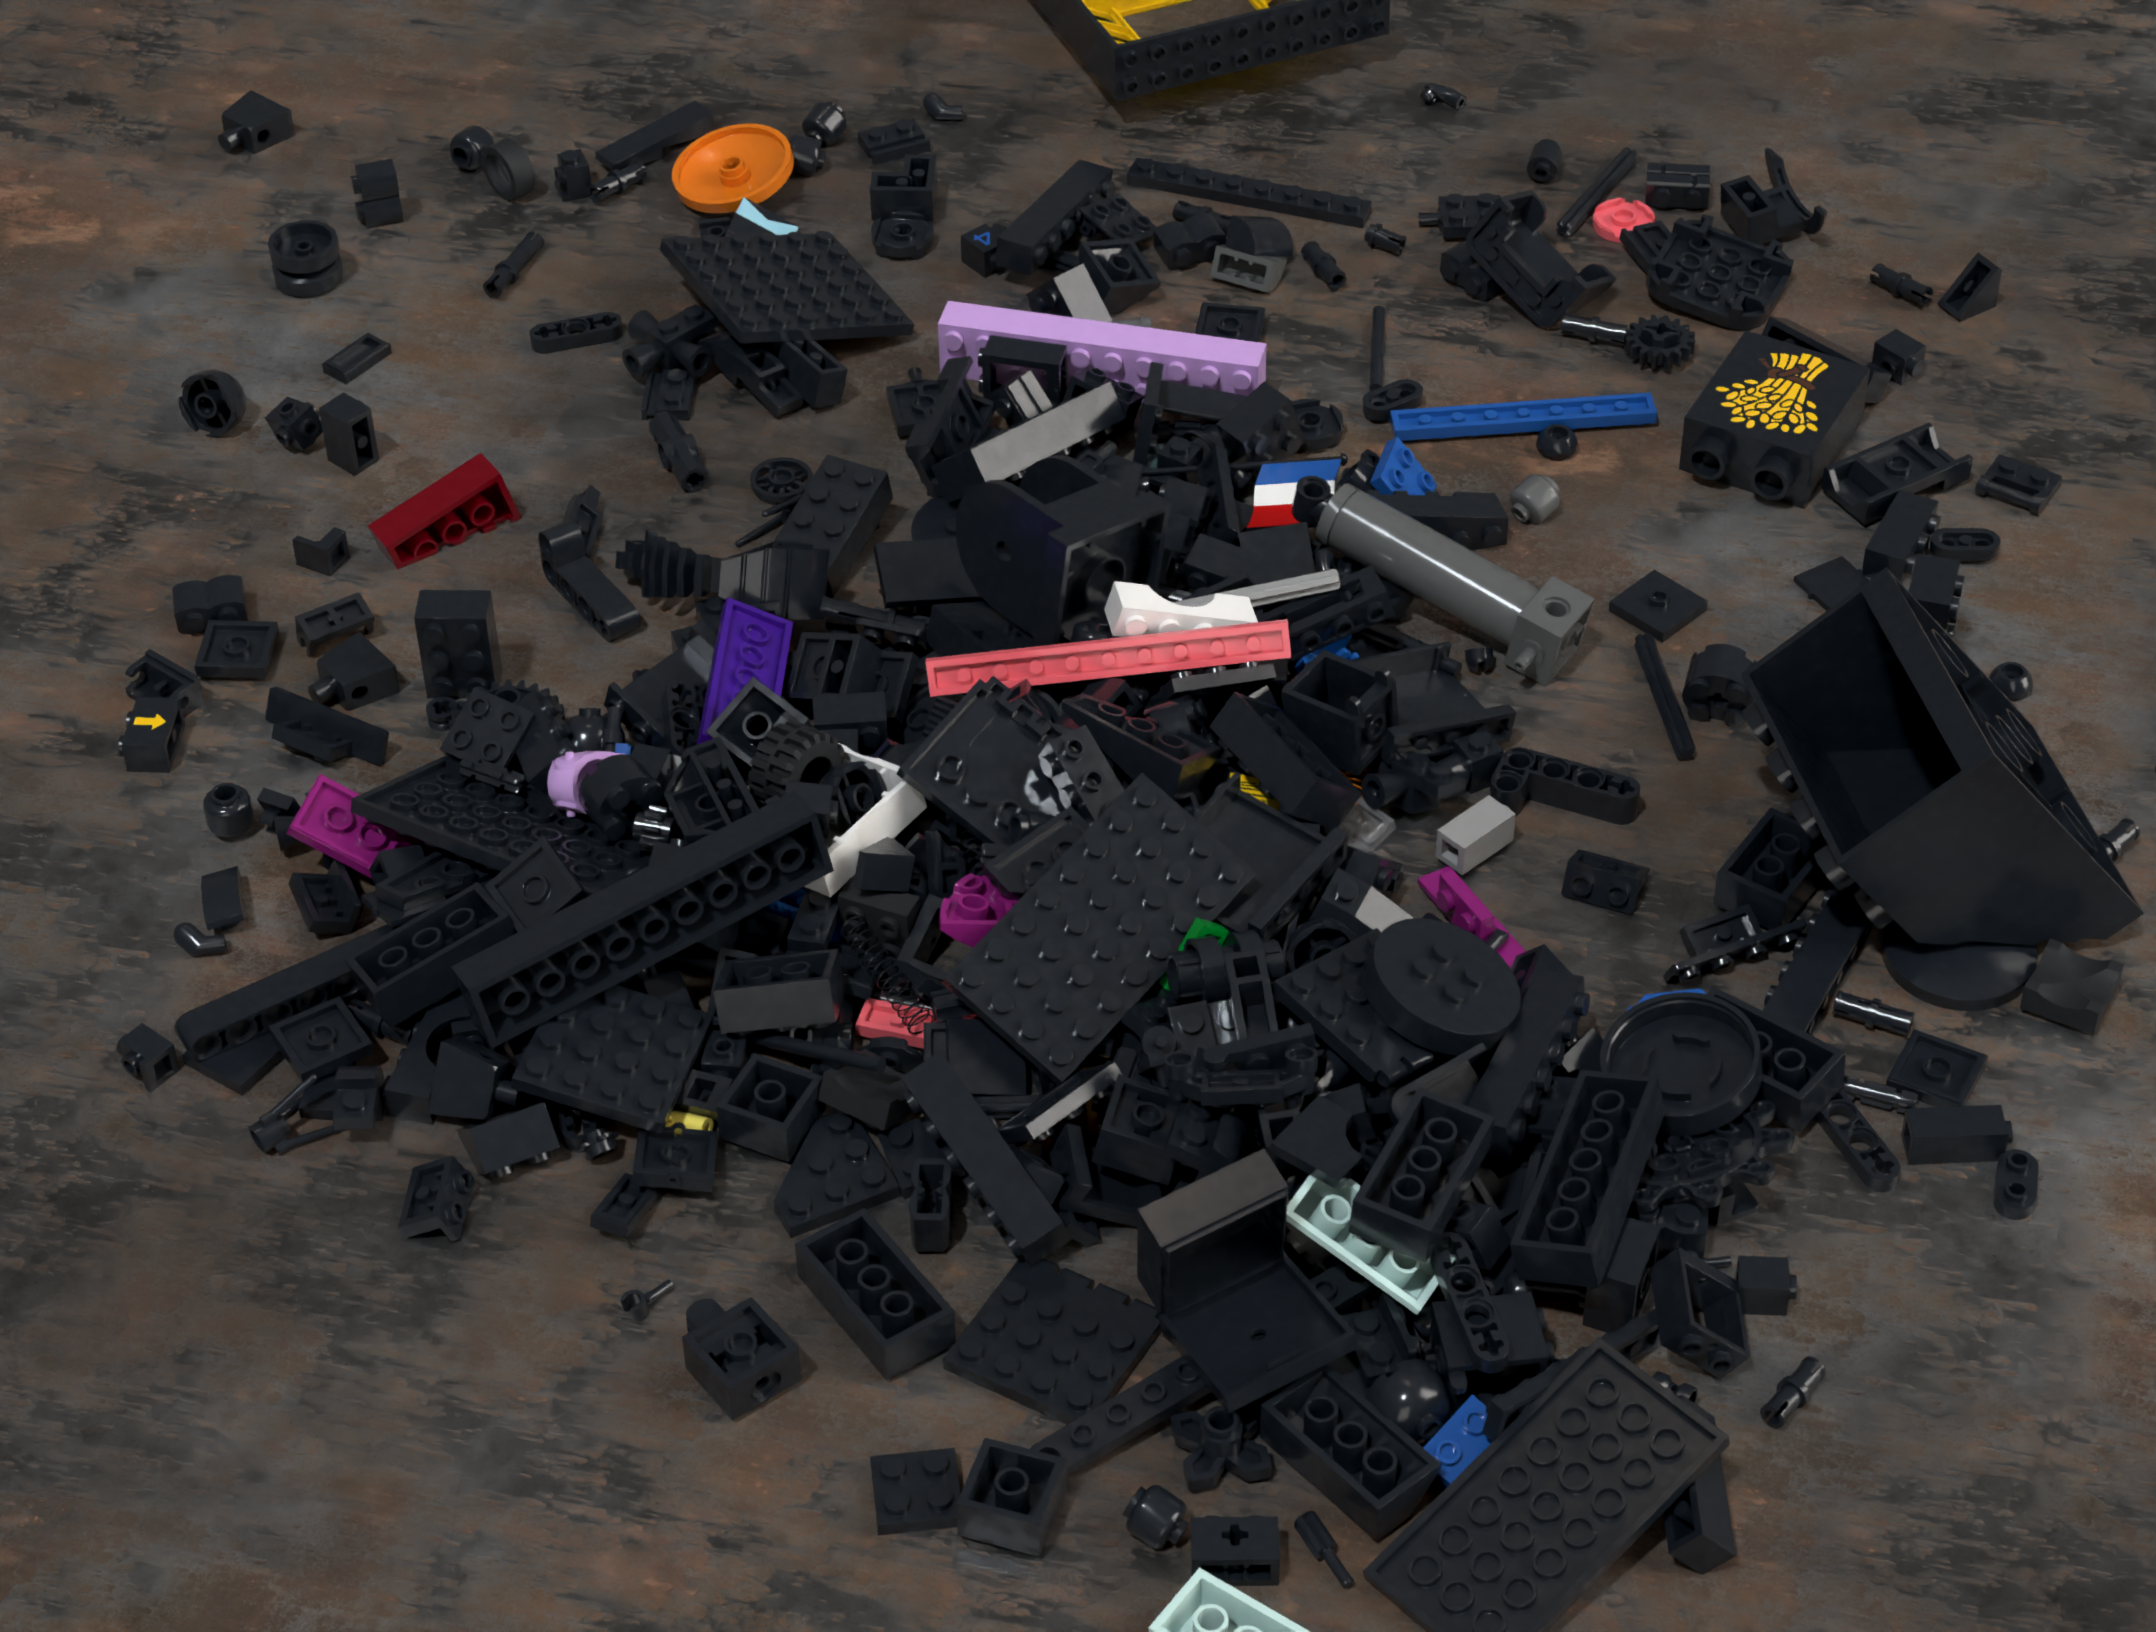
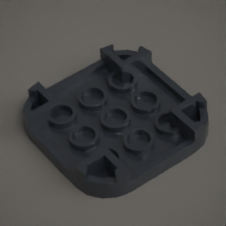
M1702 214L1701 220L1687 221L1680 217L1674 222L1672 233L1658 255L1652 257L1645 283L1648 292L1656 300L1668 306L1726 328L1752 330L1760 327L1766 322L1786 289L1793 267L1794 259H1790L1782 251L1784 244L1773 239L1767 248L1712 227L1714 216Z

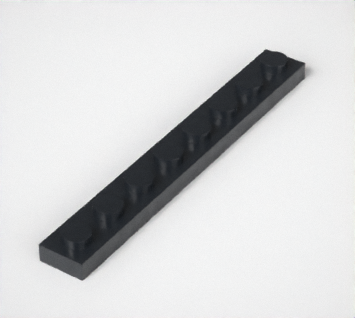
M1136 157L1127 173L1128 185L1358 228L1364 227L1372 209V201L1355 196H1342L1331 194L1328 191L1304 189L1296 185L1288 186L1272 183L1268 180L1245 178L1236 174L1229 175L1213 172L1209 169H1196L1176 163L1169 164L1154 161L1150 158L1142 159Z

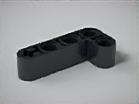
M569 519L539 532L538 540L541 562L547 580L606 641H612L641 626L639 614L632 602L586 557L583 536L575 521Z
M1514 747L1504 753L1492 775L1490 796L1509 807L1511 811L1516 813V816L1522 811L1528 799L1613 824L1627 825L1637 819L1641 787L1635 779L1625 775L1531 749Z

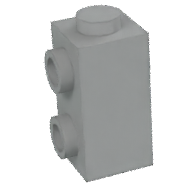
M1488 795L1437 830L1436 857L1459 874L1464 875L1514 840L1516 813Z

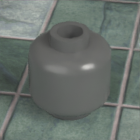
M1530 474L1510 493L1513 516L1522 523L1526 521L1533 524L1542 523L1560 504V489L1558 485L1547 475Z

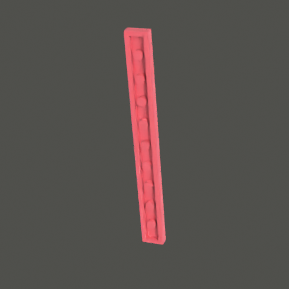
M1284 619L926 658V669L930 697L968 693L979 679L987 683L992 676L1008 688H1012L1025 679L1030 682L1031 686L1238 664L1250 661L1291 658L1288 620Z

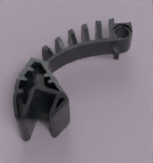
M646 530L645 541L626 540L625 551H616L615 568L624 569L623 574L632 578H641V597L673 598L676 593L678 597H688L693 591L694 596L704 597L712 592L719 593L718 596L723 599L730 597L747 605L780 601L782 618L824 620L823 617L819 618V612L823 596H826L829 550L813 548V544L783 540L772 541L729 557L717 558L706 554H696L691 548H681L677 542L667 541L665 537L658 536L654 530Z

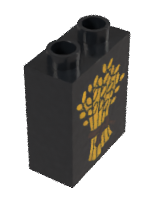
M1746 330L1684 418L1679 470L1695 474L1705 480H1714L1758 494L1765 499L1777 500L1804 509L1823 481L1824 467L1835 463L1863 420L1870 367Z

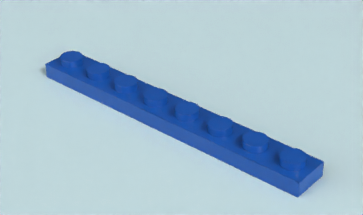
M1651 392L1390 410V424L1394 438L1398 437L1401 441L1541 432L1543 429L1554 424H1561L1571 430H1575L1578 428L1642 425L1656 423L1657 410Z

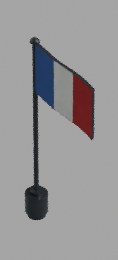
M1340 453V456L1229 463L1230 470L1261 468L1254 488L1253 514L1245 532L1301 523L1291 514L1298 481L1306 476L1320 477L1328 482L1331 494L1334 495L1335 481L1340 466H1344L1348 462L1347 455ZM1198 466L1143 470L1144 476L1196 473ZM1307 524L1308 528L1317 527V525H1318V524H1313V525Z

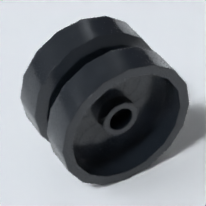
M301 220L279 227L270 235L268 249L272 261L273 277L277 288L282 292L293 296L310 297L323 294L335 288L341 282L344 272L339 255L338 237L335 229L328 224L316 220Z

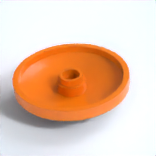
M749 123L726 126L703 135L684 149L674 163L672 182L678 198L686 206L705 213L735 212L744 197L758 204L775 194L790 177L794 166V157L787 138L780 131L772 127Z

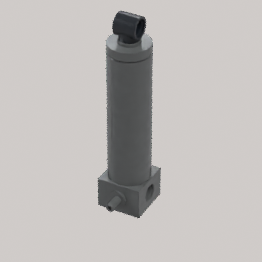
M1306 476L1298 481L1291 514L1301 523L1307 522L1309 525L1318 524L1315 534L1317 542L1364 568L1372 565L1377 575L1506 645L1508 651L1504 664L1547 686L1579 649L1595 601L1593 597L1554 576L1540 588L1349 483L1341 486L1333 495L1331 494L1328 482L1320 477Z

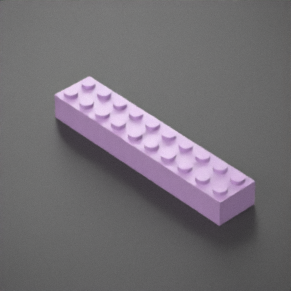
M947 301L938 322L940 373L947 359L971 356L973 363L965 377L967 380L979 381L982 367H978V353L981 347L985 348L989 336L994 335L1067 345V388L1072 375L1087 367H1095L1103 370L1107 374L1106 377L1116 382L1128 383L1135 388L1136 392L1145 395L1151 362L1164 364L1161 378L1163 381L1248 396L1263 382H1266L1267 343ZM996 363V384H1004L1014 376L1031 370L1041 388L1047 390L1046 370Z

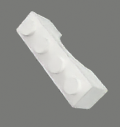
M1114 581L1104 609L1112 636L1117 637L1258 622L1250 599L1246 596L1215 593L1210 603L1204 606L1189 607L1178 605L1162 598L1149 585Z

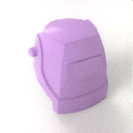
M568 751L565 752L564 756L553 760L548 773L547 787L549 797L553 805L556 806V809L567 811V817H575L576 812L586 814L578 797L579 787L587 773L591 776L599 768L597 763L601 760L622 753L608 751L574 753Z

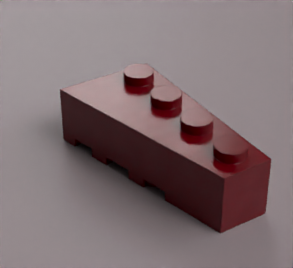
M479 453L369 524L368 528L379 549L397 569H401L437 554L438 548L447 544L459 545L466 542V536L479 531L485 534L495 530L496 524L509 520L512 523L522 518L501 474L482 453Z

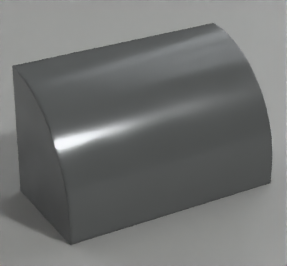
M1225 244L1217 245L1210 277L1264 292H1271L1275 289L1283 275L1287 259L1274 256H1253L1226 247Z

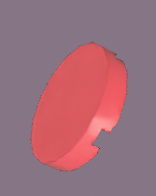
M1624 198L1610 199L1597 205L1595 208L1592 228L1602 238L1622 243L1619 239L1621 229L1626 228L1627 231L1633 230L1634 226L1654 222L1655 215L1651 208L1641 201L1633 200V203L1625 202Z

